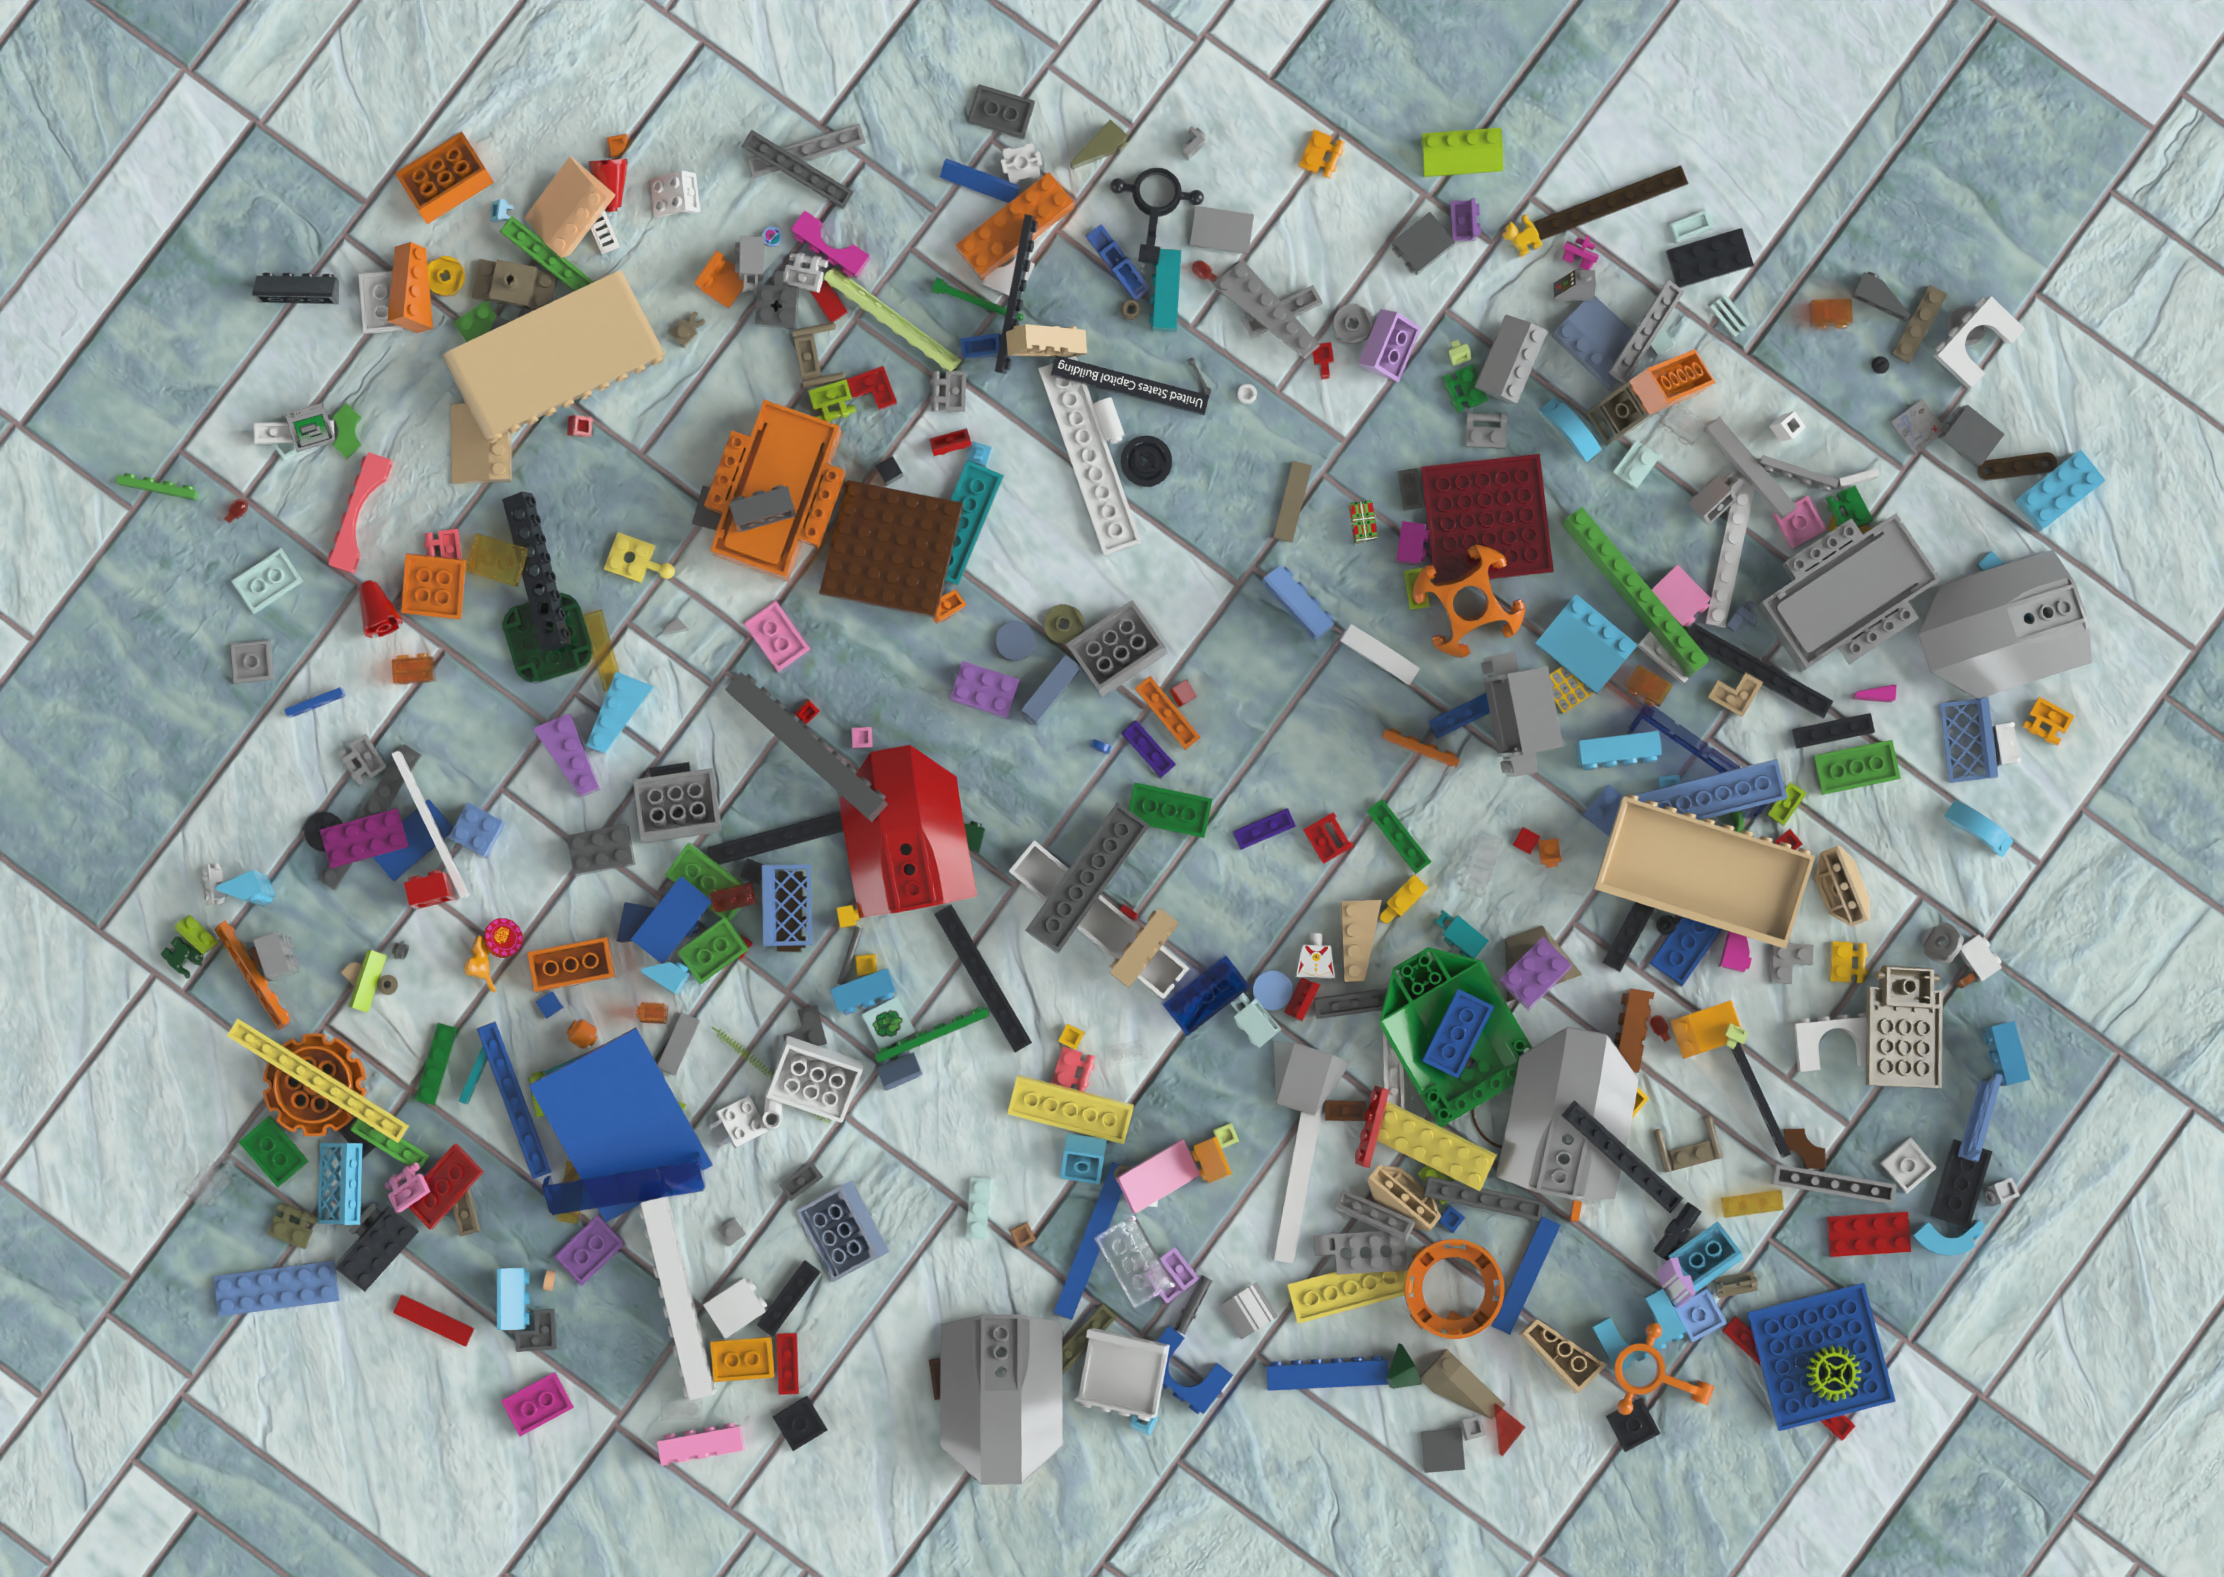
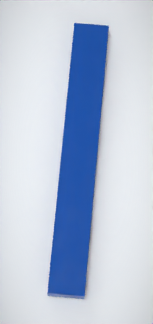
M496 1021L476 1028L532 1179L551 1173L552 1171Z
M1112 1162L1054 1310L1055 1314L1070 1320L1074 1317L1122 1195L1120 1185L1114 1178V1171L1120 1165Z

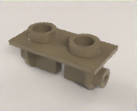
M1754 1271L1718 1277L1714 1280L1718 1298L1758 1291V1282Z

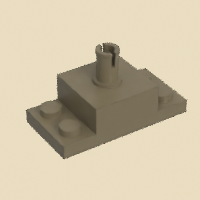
M479 259L472 298L518 308L525 307L534 311L553 302L558 278L550 272L540 271L533 266L498 259L497 262Z
M1629 381L1585 412L1606 446L1622 435L1634 430L1656 414L1650 415L1649 412L1644 410L1642 401L1632 391Z

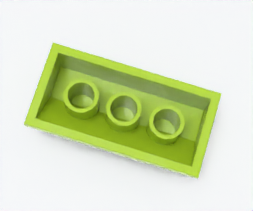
M1502 128L1422 133L1421 148L1424 177L1503 172Z

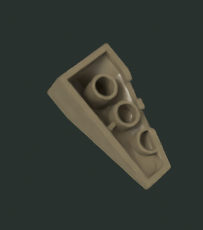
M1447 1349L1420 1377V1380L1432 1392L1490 1419H1493L1506 1405Z

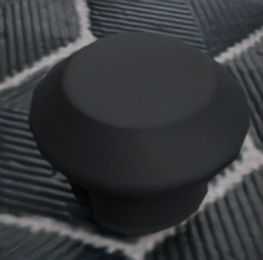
M1878 356L1873 359L1872 369L1874 372L1883 374L1888 370L1889 362L1885 357Z

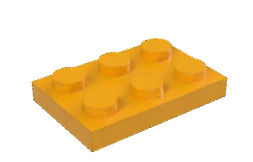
M771 1336L710 1342L714 1382L775 1377Z

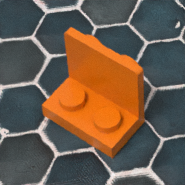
M717 250L694 282L696 288L726 308L731 307L743 289V280H738V273H735V265L726 260L724 255Z

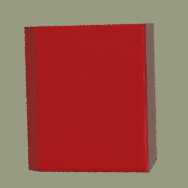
M807 699L794 714L806 725L820 710Z

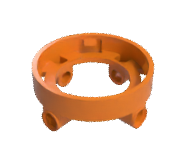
M1445 1239L1428 1246H1422L1412 1256L1413 1260L1405 1275L1404 1296L1406 1305L1411 1313L1410 1317L1421 1329L1424 1328L1430 1333L1443 1338L1462 1339L1480 1333L1494 1321L1504 1299V1280L1496 1260L1484 1247L1482 1248L1475 1243L1462 1239ZM1445 1244H1450V1246L1461 1247L1462 1244H1465V1250L1460 1248L1445 1249ZM1444 1258H1463L1476 1266L1483 1277L1485 1286L1483 1300L1478 1309L1466 1318L1459 1320L1441 1318L1429 1309L1424 1300L1422 1292L1424 1277L1433 1264ZM1411 1276H1415L1413 1281L1414 1297H1410L1409 1294L1412 1293V1281H1410ZM1493 1280H1499L1500 1285H1496V1296L1499 1297V1301H1492L1494 1296ZM1442 1328L1462 1329V1334H1458V1331H1447V1334L1442 1333Z

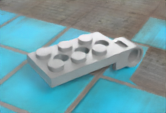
M1374 1231L1314 1236L1315 1256L1335 1255L1336 1275L1408 1270L1406 1241L1388 1232ZM1387 1245L1391 1248V1255L1389 1257H1383L1380 1254L1382 1246ZM1362 1247L1370 1248L1371 1256L1369 1258L1361 1257L1360 1249ZM1343 1248H1348L1351 1251V1257L1347 1260L1340 1257V1250Z

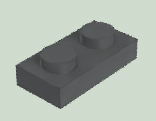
M810 1161L779 1186L789 1200L792 1201L821 1180L823 1175L814 1163Z

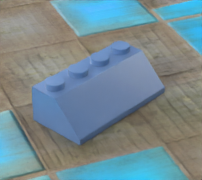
M1280 565L1263 578L1262 584L1316 642L1334 626L1332 622L1334 618L1328 611L1323 612L1319 608L1321 604L1314 596L1310 598L1307 595L1306 587L1300 581L1296 583L1292 578L1294 576L1287 567L1283 568Z

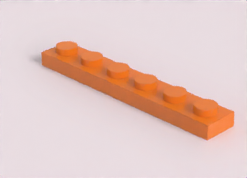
M226 920L221 922L214 931L277 1029H283L290 1022L288 1012L284 1008L282 1009L278 1003L277 995L271 992L266 978L260 975L255 961L246 953L245 945L235 936L234 928L228 925Z

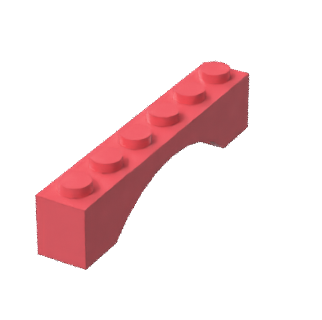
M370 452L367 453V456H363L360 467H362L361 473L354 480V486H356L354 493L349 495L347 505H349L347 513L344 512L341 518V524L343 525L341 530L337 531L334 538L335 548L328 555L331 567L355 574L361 557L356 540L358 515L369 495L378 486L387 481L393 465L391 459Z

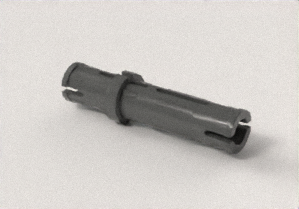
M1201 1275L1185 1309L1182 1308L1180 1319L1174 1327L1176 1331L1184 1335L1186 1334L1190 1323L1196 1318L1195 1314L1213 1282L1211 1279Z

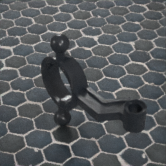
M1164 168L1145 170L1136 178L1134 184L1125 183L1120 178L1113 179L1110 183V189L1115 194H1121L1124 191L1132 192L1137 208L1150 216L1146 244H1140L1138 262L1158 264L1160 246H1155L1158 217L1166 216L1173 212L1181 199L1189 200L1192 205L1196 206L1204 201V194L1200 190H1193L1190 193L1182 192L1177 177ZM1161 175L1171 181L1174 186L1175 195L1169 204L1163 207H1153L1142 199L1140 185L1147 177Z

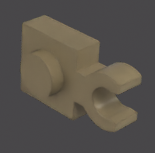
M696 311L691 314L689 322L683 319L670 332L684 348L698 335L695 328L702 327L706 322L704 319L700 322L694 321L698 315Z

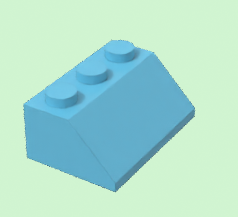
M1718 1221L1669 1255V1258L1678 1257L1683 1276H1691L1695 1293L1743 1260L1742 1252Z
M526 1268L497 1269V1330L526 1329L527 1325L530 1324V1313L526 1312V1304H530V1292H526V1284H530V1272H526Z

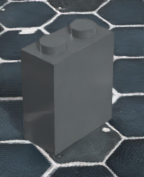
M1429 212L1393 241L1392 250L1398 258L1402 257L1405 260V266L1411 273L1415 272L1418 275L1452 248L1455 241L1432 213Z
M1969 405L1959 406L1953 412V419L1950 423L1947 422L1940 431L1942 433L1938 438L1975 467L1982 466L2005 434Z

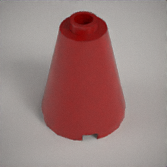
M628 159L588 161L591 174L616 195L606 207V212H617V208L622 206Z
M372 580L363 582L359 588V597L365 636L373 638L372 635L378 634L379 637H383L398 630V624H403L402 618L379 584Z

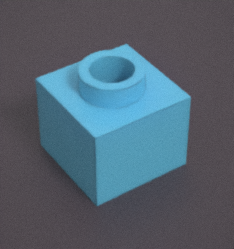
M1134 1415L1130 1422L1131 1428L1150 1436L1158 1416L1150 1418V1421L1145 1426L1142 1422L1146 1420L1138 1419V1415Z

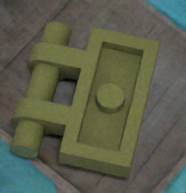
M280 1202L277 1210L284 1212L283 1218L274 1216L267 1235L306 1249L313 1232L312 1229L306 1227L307 1223L315 1225L318 1217L311 1215V1212L307 1210L301 1211L294 1208V1205H286ZM291 1215L301 1219L300 1224L289 1221Z

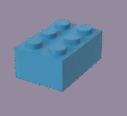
M887 968L830 989L838 1012L844 1013V1015L856 1012V1007L863 1006V1008L875 1005V1000L882 999V1001L892 999L894 998L893 994L897 993L890 971Z
M2015 1021L1985 1027L1983 1039L1985 1044L1989 1045V1061L1995 1067L1993 1076L1996 1074L2003 1075L2000 1086H2008L2031 1080Z

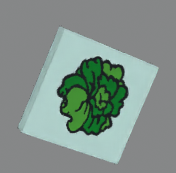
M898 996L862 1014L879 1049L890 1046L916 1033Z

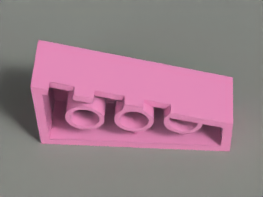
M728 1423L723 1425V1429L717 1430L715 1426L703 1428L704 1432L696 1433L695 1430L684 1431L683 1436L677 1437L675 1433L663 1435L664 1439L657 1441L661 1466L668 1465L671 1462L680 1463L694 1458L701 1459L711 1455L717 1456L743 1451L744 1443L741 1425L736 1426L735 1423Z

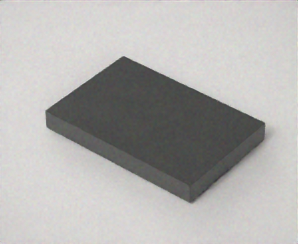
M979 84L967 123L1024 140L1036 102Z

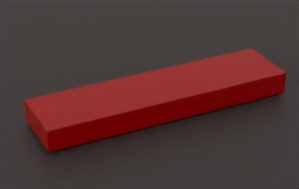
M401 1294L393 1311L394 1314L467 1347L475 1330L474 1327Z

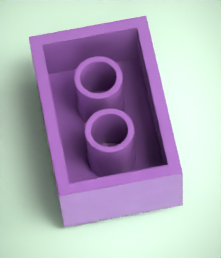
M962 661L950 700L1008 720L1020 679Z
M1542 937L1500 978V984L1529 1011L1571 970L1572 964Z

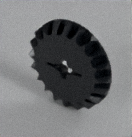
M1148 435L1139 436L1132 439L1124 447L1121 454V468L1123 474L1133 484L1141 487H1152L1160 484L1169 475L1172 468V455L1168 446L1159 438ZM1138 454L1146 459L1150 457L1151 466H1142L1143 460Z

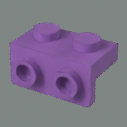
M1475 198L1467 201H1450L1451 234L1455 242L1476 241L1477 235L1481 233L1480 223H1477L1476 216L1480 213L1479 203L1476 204Z

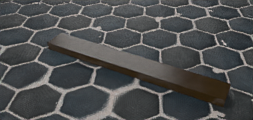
M1680 165L1534 221V226L1542 241L1676 190L1689 183Z

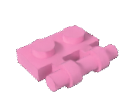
M416 1162L404 1167L401 1173L398 1175L394 1174L384 1184L387 1190L392 1188L394 1190L388 1194V1197L395 1212H402L430 1192L423 1175H415V1172L420 1169L419 1164ZM407 1179V1182L401 1185L402 1181Z

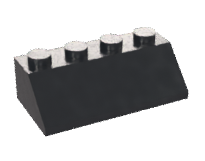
M262 273V276H256L252 296L259 303L339 304V280L333 274H322V277H314V274L304 273L302 276H294L293 273H282V276H274V273Z

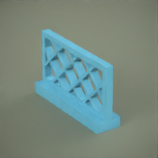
M320 1143L318 1224L360 1225L361 1143ZM327 1147L332 1152L329 1158L327 1157ZM334 1159L339 1163L336 1168L332 1165ZM327 1169L331 1172L329 1178L326 1176ZM334 1179L338 1183L335 1189L331 1184ZM327 1189H328V1190L330 1191V1193H331L328 1198L326 1197V1190H327ZM333 1199H335L337 1203L335 1208H333L331 1205ZM328 1209L330 1215L325 1220V1211Z

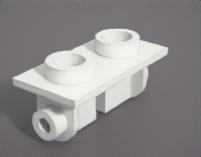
M210 864L203 866L204 869L201 871L202 881H205L206 884L204 900L208 901V906L213 905L214 901H216V905L224 904L226 899L225 893L217 891L215 887L216 882H223L222 867H220V864H212V868H210Z

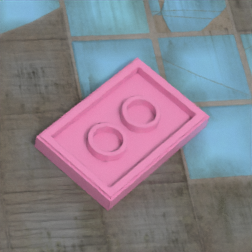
M776 600L743 623L777 672H780L811 650Z

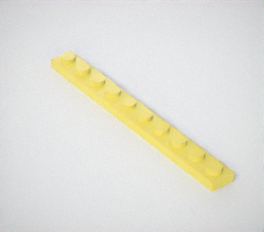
M237 1018L228 1032L227 1036L395 1142L399 1143L407 1131L408 1124Z

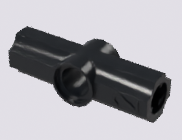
M1687 1202L1678 1216L1669 1223L1664 1231V1236L1653 1252L1668 1261L1669 1255L1676 1250L1679 1244L1681 1245L1691 1231L1690 1228L1702 1211Z

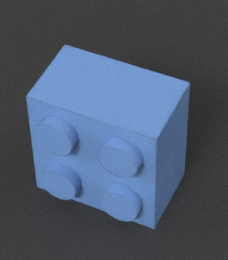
M468 802L449 838L487 858L506 823Z

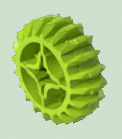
M1829 1346L1828 1352L1823 1347L1821 1348L1822 1355L1819 1352L1814 1353L1817 1360L1814 1358L1809 1359L1814 1365H1807L1806 1367L1812 1370V1373H1807L1806 1377L1813 1378V1380L1808 1382V1385H1816L1812 1389L1813 1392H1817L1820 1389L1819 1397H1823L1826 1393V1400H1830L1832 1395L1834 1401H1838L1839 1395L1842 1399H1846L1845 1392L1849 1395L1853 1394L1850 1387L1858 1388L1854 1381H1861V1378L1856 1377V1373H1861V1370H1855V1367L1860 1363H1852L1855 1355L1847 1357L1849 1354L1847 1349L1842 1353V1347L1838 1346L1835 1351L1833 1346ZM1836 1356L1843 1361L1833 1366L1826 1359ZM1822 1364L1825 1374L1820 1381L1818 1372ZM1846 1366L1849 1370L1847 1382L1843 1378V1371L1846 1369ZM1831 1369L1838 1371V1373H1835L1838 1374L1837 1378L1830 1376ZM1834 1381L1842 1388L1832 1391L1824 1386Z

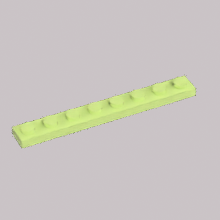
M833 267L825 274L823 279L831 287L843 292L846 298L858 303L861 309L873 314L879 322L888 325L895 334L903 336L910 345L918 347L925 356L933 358L943 369L951 372L961 362V359L837 268Z

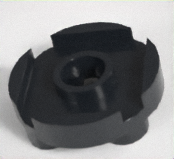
M330 812L314 814L304 826V836L307 843L317 851L326 852L319 832L322 827L328 828L343 824L342 820Z

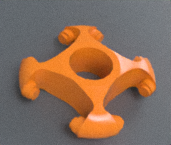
M1475 544L1467 549L1470 557H1474L1475 560L1480 558V562L1466 574L1450 581L1432 583L1430 579L1435 578L1434 574H1437L1432 564L1422 568L1413 587L1412 597L1416 604L1426 601V592H1433L1445 607L1451 630L1450 636L1446 639L1445 636L1438 634L1431 639L1436 649L1450 656L1464 658L1471 654L1468 645L1463 643L1458 645L1459 640L1469 631L1489 622L1507 621L1508 623L1503 625L1504 628L1501 629L1504 637L1510 638L1515 636L1525 615L1526 606L1522 599L1512 602V611L1510 612L1503 610L1497 602L1490 586L1488 568L1491 564L1493 567H1497V569L1507 565V561L1504 555L1498 551L1482 545ZM1466 586L1479 587L1485 595L1483 609L1472 617H1462L1456 614L1453 608L1454 596L1460 589Z

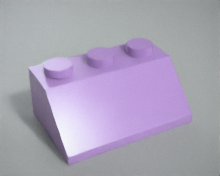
M1380 309L1358 364L1373 373L1399 382L1421 327L1398 312Z

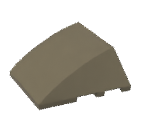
M1543 925L1505 939L1506 973L1544 937L1572 964L1571 970L1556 984L1582 975ZM1507 991V1002L1515 1000Z

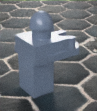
M1752 601L1746 602L1744 607L1741 605L1738 607L1727 623V628L1734 632L1742 620L1756 627L1757 622L1755 619L1757 616L1750 612L1754 609Z

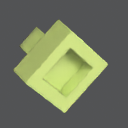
M1459 340L1451 342L1452 350H1449V357L1452 366L1471 360L1468 344L1461 346Z
M1729 1023L1725 1033L1729 1037L1726 1046L1734 1049L1737 1042L1744 1044L1748 1031Z

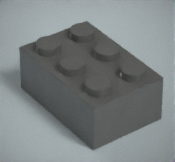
M778 485L773 487L772 491L765 493L764 491H757L748 498L744 496L736 497L733 499V502L729 503L738 533L796 517L788 486Z
M627 824L567 835L575 876L636 865L629 826Z

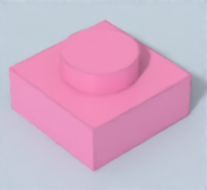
M872 727L852 728L853 749L873 748Z

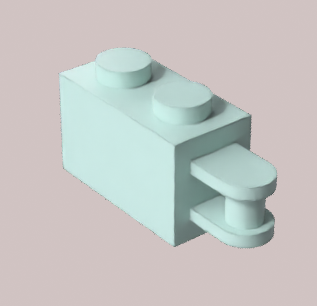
M1239 991L1235 998L1229 999L1230 1004L1238 1012L1234 1016L1237 1026L1241 1030H1245L1252 1044L1260 1048L1282 1030L1257 999L1251 1002L1242 991ZM1242 1002L1246 1006L1244 1009L1240 1005V1003Z

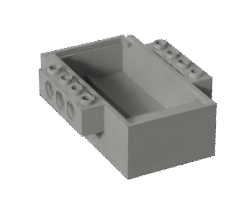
M1515 652L1483 658L1484 662L1481 663L1483 675L1487 674V678H1484L1498 756L1503 757V761L1500 762L1502 773H1506V777L1537 773L1539 771L1535 753L1563 747L1548 666L1519 672Z

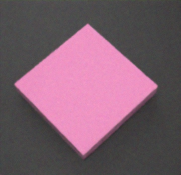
M1808 495L1796 501L1797 508L1783 519H1780L1776 513L1772 515L1791 549L1827 531Z

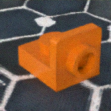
M1558 838L1538 841L1540 864H1546V868L1558 867V863L1562 862Z

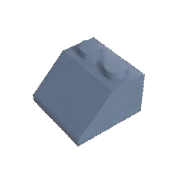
M909 1051L899 1054V1059L895 1061L887 1059L879 1063L881 1067H878L877 1071L886 1091L924 1075L914 1052L910 1054Z

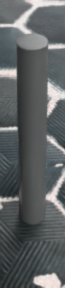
M855 926L837 984L843 985L846 983L863 928Z

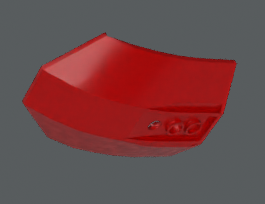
M912 745L870 752L855 775L860 779L862 776L871 783L870 788L874 792L878 789L886 796L884 801L888 805L871 822L842 795L839 798L859 918L899 913L977 897L957 776ZM902 844H909L912 851L909 855L901 853L900 847ZM906 864L914 865V874L907 875L904 872V866Z

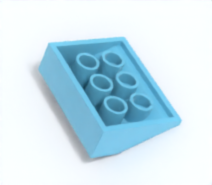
M1577 594L1535 643L1595 694L1602 689L1638 646Z

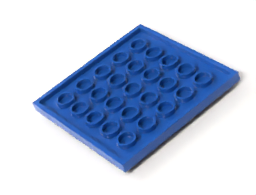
M1864 1283L1747 1312L1778 1431L1896 1401ZM1829 1346H1833L1835 1351L1838 1346L1842 1347V1353L1847 1349L1849 1350L1847 1357L1855 1355L1852 1363H1860L1855 1367V1370H1861V1373H1856V1377L1861 1378V1381H1854L1858 1388L1850 1387L1853 1394L1849 1395L1845 1392L1846 1399H1842L1839 1395L1838 1401H1834L1832 1395L1830 1400H1826V1393L1823 1397H1819L1820 1389L1817 1392H1813L1812 1389L1816 1385H1808V1382L1813 1380V1378L1806 1377L1807 1373H1812V1370L1806 1367L1807 1365H1814L1809 1359L1814 1358L1817 1360L1814 1353L1819 1352L1822 1355L1821 1348L1823 1347L1828 1352ZM1836 1356L1826 1359L1833 1366L1843 1361ZM1822 1364L1818 1372L1820 1381L1825 1374ZM1847 1366L1846 1369L1843 1371V1378L1846 1380L1845 1382H1847L1849 1377V1370ZM1831 1369L1830 1376L1837 1378L1838 1374L1835 1373H1838V1371ZM1834 1381L1824 1386L1832 1391L1842 1388Z

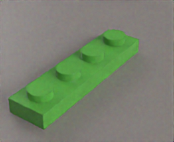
M124 473V476L117 475L116 483L120 486L198 501L199 493L194 490L195 487L183 485L181 488L176 487L175 483L163 481V484L156 483V479L144 477L141 480L136 479V475Z
M359 1118L356 1119L350 1128L352 1132L405 1165H412L416 1162L421 1169L430 1156L427 1152L403 1137L399 1143L395 1142Z

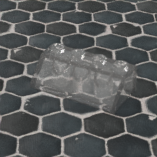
M1136 1215L1094 1238L1134 1309L1175 1286Z

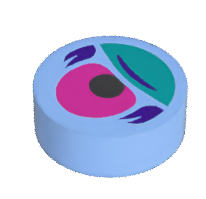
M767 227L762 233L764 243L768 247H776L782 241L781 231L777 227Z

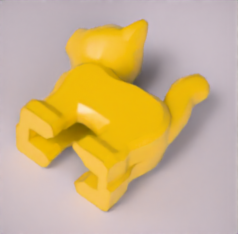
M1526 214L1521 217L1526 229L1519 233L1517 227L1510 222L1504 228V233L1502 234L1505 240L1512 241L1519 251L1520 258L1530 252L1527 245H1533L1534 250L1543 246L1537 229L1528 220Z

